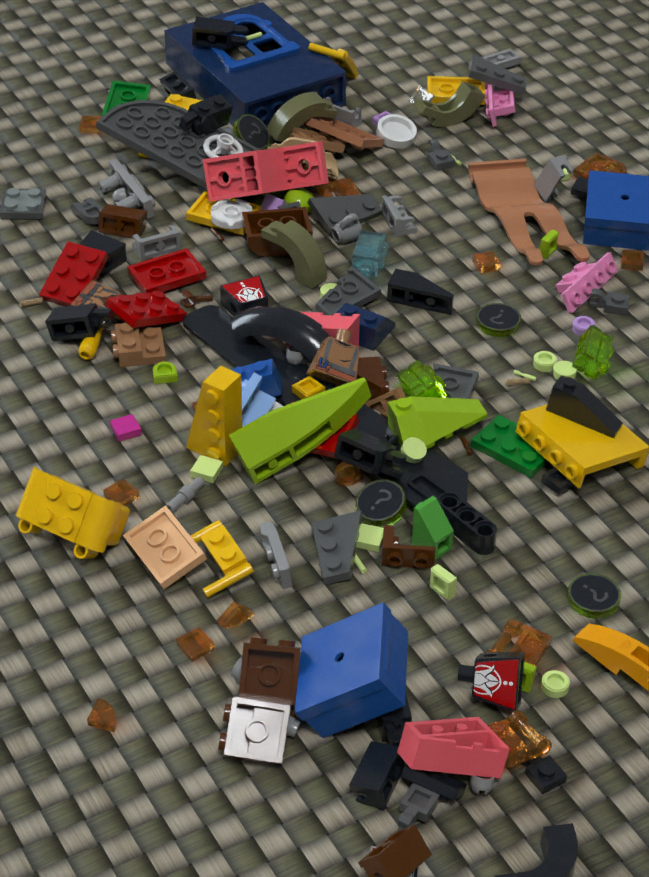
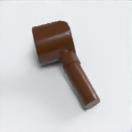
M188 290L181 292L185 299L180 300V302L187 308L193 307L196 302L213 301L212 295L193 296Z

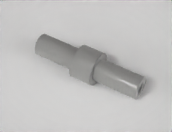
M197 477L188 486H183L176 492V497L166 505L171 513L183 503L187 504L194 497V493L205 484L204 479Z

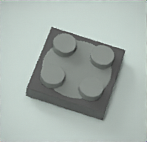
M4 189L0 207V219H43L47 197L46 189Z

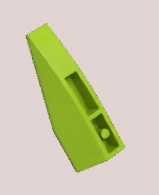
M363 377L274 409L230 434L229 437L240 462L252 481L257 484L294 463L338 431L371 397L367 381Z

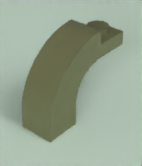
M462 81L455 94L445 102L432 103L416 98L413 105L419 110L418 114L426 118L432 126L448 127L456 125L471 116L480 106L485 95L477 86Z
M317 92L303 93L283 104L272 117L266 130L276 141H284L289 138L294 127L299 128L308 119L313 117L335 118L338 111L330 100L322 99Z
M293 220L286 224L274 221L261 229L262 238L280 245L289 253L295 265L297 282L313 289L327 279V268L321 249L311 234L300 224Z

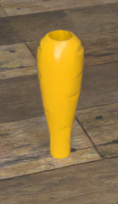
M100 328L94 337L83 339L78 349V354L82 359L91 360L95 357L104 328Z

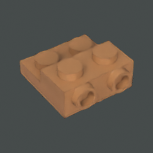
M294 127L293 132L289 136V138L296 137L323 141L325 152L335 154V152L343 153L345 145L337 141L333 136H324L317 131Z
M125 322L115 324V330H111L112 344H115L113 345L114 359H119L120 368L166 362L161 327L139 329L138 327L133 328Z

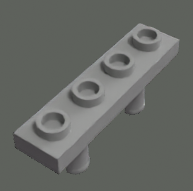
M116 158L108 161L112 176L98 181L101 192L105 194L117 187L124 188L129 197L115 202V205L147 211V219L154 217L153 207H155V202L152 196H147L144 187L141 184H137L136 178L133 174H129L125 164H121Z

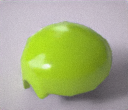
M294 188L287 192L284 201L287 202L286 204L299 201L300 206L306 207L307 212L311 213L312 209L307 202L309 198L315 197L308 190Z

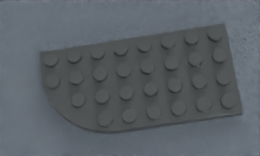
M137 100L120 104L103 115L96 122L95 127L207 189L202 159L209 158L203 149L204 141L208 137L225 133L236 139L243 147L244 152L260 150L221 128L200 135L194 129L183 131L179 127L181 117L188 110L177 105L154 100ZM217 141L210 143L211 151L217 148ZM220 154L218 156H226L229 154ZM243 196V197H237V198H233V199H240V200H242L245 196Z

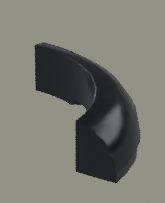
M280 306L249 308L237 313L232 319V332L235 340L256 335L273 337L296 348L311 363L322 341L327 337H331L322 329V325L311 317Z

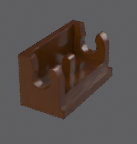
M107 204L99 212V232L133 238L132 235L138 234L140 237L146 229V225H143V222L147 218V211Z
M412 825L395 831L358 863L361 868H364L368 877H379L378 873L383 877H407L428 859L432 853L416 825Z

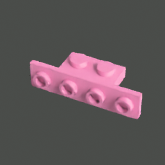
M485 83L487 119L492 121L494 127L497 126L496 116H508L516 112L515 96L513 91L507 89L495 91L494 85Z
M611 252L606 253L596 263L587 264L586 262L576 264L574 269L570 273L565 274L562 280L555 285L558 293H562L561 296L568 313H573L589 299L592 289H600L618 272Z

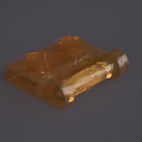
M596 152L574 169L573 176L588 179L589 170L606 172L608 169H611L613 173L623 174L627 170L623 163Z
M341 178L327 184L316 185L317 191L324 197H333L331 192H334L336 196L362 195L351 178Z
M510 619L504 625V632L492 649L487 650L485 653L503 652L511 639L519 636L509 652H526L525 662L536 666L550 646L552 636Z
M514 711L509 718L487 725L510 748L505 768L545 755L552 748L551 741L546 736L540 735L528 723V718L522 711ZM520 730L532 743L526 745L514 731Z

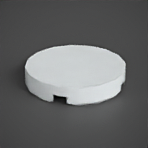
M224 199L212 206L211 220L216 226L221 228L239 229L244 227L242 212L253 211L250 204L243 200L236 199V202H230V199Z

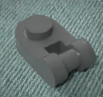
M90 197L84 199L82 203L76 202L71 204V210L75 216H79L84 222L92 226L99 225V212L103 208Z

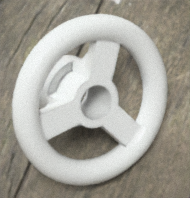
M225 133L212 135L203 144L204 152L209 158L220 157L218 156L220 154L244 153L241 144L231 135ZM217 141V148L211 151L210 143Z

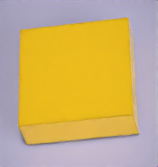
M311 376L292 385V392L301 399L325 391V386Z

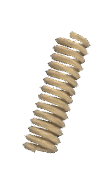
M42 297L40 300L39 298H35V300L33 298L32 301L31 299L24 300V302L23 300L19 301L20 307L43 303Z
M528 377L506 379L507 386L530 384Z

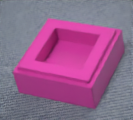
M133 414L110 420V427L118 441L142 435L141 427Z

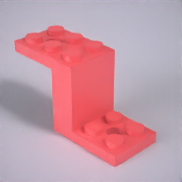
M323 141L202 159L209 202L329 183ZM304 159L307 160L309 163V168L307 171H305L302 167V162ZM224 172H226L229 176V181L227 183H225L223 180Z

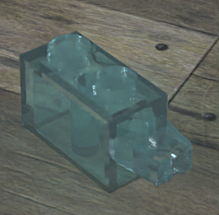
M360 231L352 255V266L368 279H370V276L378 277L380 268H384L385 256H388L389 252L386 234Z

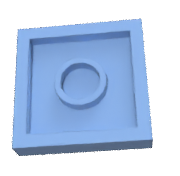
M253 373L249 380L241 381L242 427L270 412L276 401V398L259 390L262 376Z

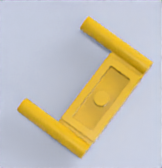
M314 43L309 44L308 50L329 56L346 71L347 77L358 78L357 66L346 50H334Z
M220 520L190 535L196 544L202 541L224 574L223 578L202 589L207 598L254 573L245 555Z

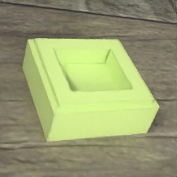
M200 455L190 470V477H202L204 481L214 483L223 469V461Z
M362 523L359 528L356 548L379 552L383 544L384 528Z
M436 564L431 568L430 588L448 601L454 598L457 578L442 566Z

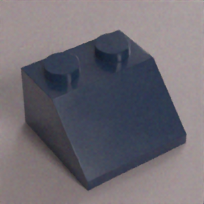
M345 303L336 312L341 313L342 316L360 314L359 346L372 351L396 327V323L392 320L352 304Z

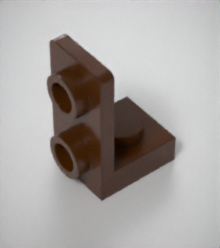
M384 525L381 566L429 569L434 566L435 547L399 545V537L394 536V526Z

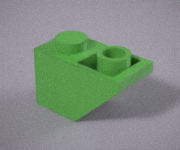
M431 496L424 502L418 503L414 508L412 545L435 547V560H437L452 549L454 530L436 497Z

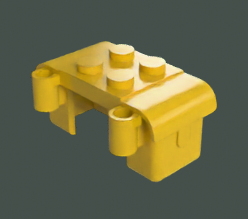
M33 466L16 516L20 518L18 524L20 532L24 534H39L43 529L76 543L74 555L77 558L94 559L98 552L103 553L106 546L118 545L130 514V509L119 502L97 495V493L55 475H50Z

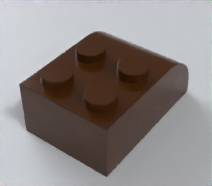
M306 207L242 212L248 245L257 255L265 257L289 255L283 247L261 236V229L274 221L286 224L293 220L305 228L313 237Z

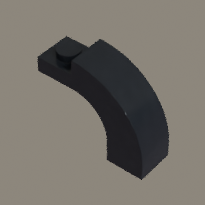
M573 823L543 827L540 846L545 861L539 867L526 872L495 875L494 877H573L578 853V840Z

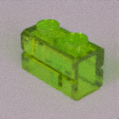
M590 325L579 338L572 367L580 372H584V375L592 380L596 379L600 374L604 375L610 367L608 359L614 352V349L611 348L613 337L605 332L602 333V330L595 325Z
M416 360L408 366V369L405 368L397 373L398 381L409 396L446 398L447 396L444 391L446 384L439 375L436 376L429 364L424 366L420 361Z

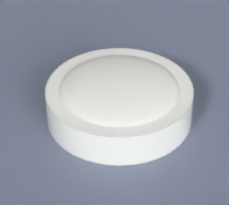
M397 114L383 116L379 120L376 129V135L385 139L383 144L397 149L411 146L417 133V128L410 119Z

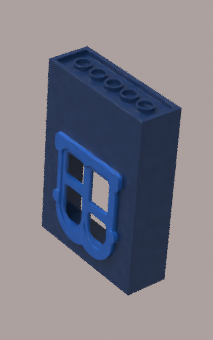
M264 2L209 17L235 21V25H242L248 28L246 35L236 36L246 37L255 33H262V37L249 40L248 44L244 46L254 56L242 60H233L223 51L224 49L192 45L194 22L164 30L166 64L173 71H177L204 100L221 94L230 102L233 108L229 123L238 132L239 120L244 115L255 116L261 120L267 129L272 117L283 104L293 97L307 92H317L322 99L330 97L333 105L339 107L346 106V71L328 56L308 50L311 42ZM268 42L275 50L262 52L256 45Z

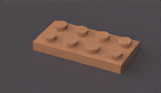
M313 117L303 123L307 129H318L320 134L329 137L332 135L341 143L349 142L353 148L363 150L364 148L373 150L374 147H382L385 140L334 118Z

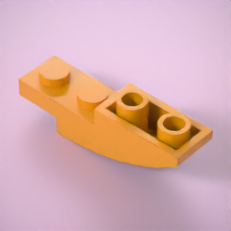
M590 623L574 637L572 641L615 675L622 670L649 691L648 646L614 629Z

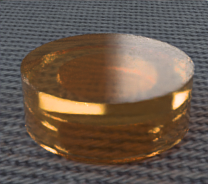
M342 462L335 469V477L340 485L352 486L359 481L361 472L359 468Z

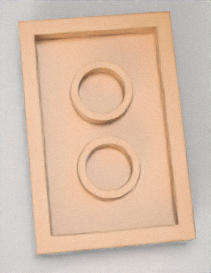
M166 505L123 535L163 590L207 559L204 552Z

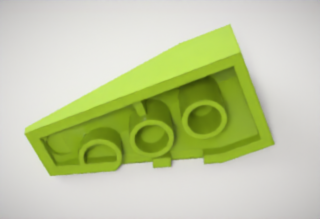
M410 396L388 402V426L394 435L399 436L398 443L400 446H402L406 439L415 437L422 440L426 448L429 449L440 438L444 437L447 439L453 435L455 430L459 428L466 429L487 418L488 414L478 399Z

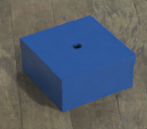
M589 170L583 244L649 251V176Z
M384 602L302 637L294 713L302 721H306L323 738L405 706L408 630L393 616L390 608Z

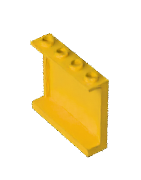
M547 405L520 413L515 432L578 488L582 487L584 477L587 474L626 461L636 469L645 465L649 446L625 425H622L615 438H611L546 411Z

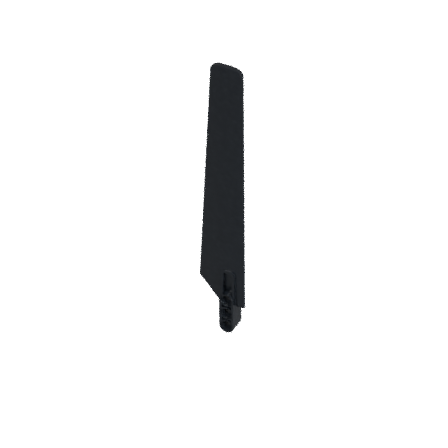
M204 306L183 318V326L235 367L273 359L282 379V395L275 396L274 398L283 405L302 400L292 392V385L310 376L307 375L308 366L303 363L297 366L291 365L287 361L286 352L263 336H248L235 340L232 332L233 317L217 306ZM313 377L315 380H317L319 383L325 386V391L338 387L334 384ZM364 404L356 413L359 418L356 429L377 438L386 437V434L394 435L388 426V419ZM398 443L395 450L400 452L401 446ZM427 449L426 455L418 463L407 461L405 463H396L393 461V465L404 470L400 478L391 477L385 473L372 474L380 481L387 480L396 483L404 494V500L414 508L418 503L424 502L431 496L436 497L454 530L453 535L477 554L489 555L494 552L497 526L467 502L468 472L433 449Z

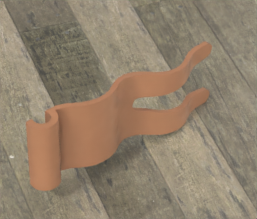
M526 158L469 163V179L471 183L476 184L483 208L498 216L511 244L518 252L526 255L530 264L535 266L541 265L543 258L540 249L534 246L529 236L524 218L526 216L534 217L545 235L552 229L558 231V248L570 251L578 261L586 262L589 260L590 254L586 246L577 243L571 237L557 208L550 203L543 202L534 186L535 182L530 167L526 168Z

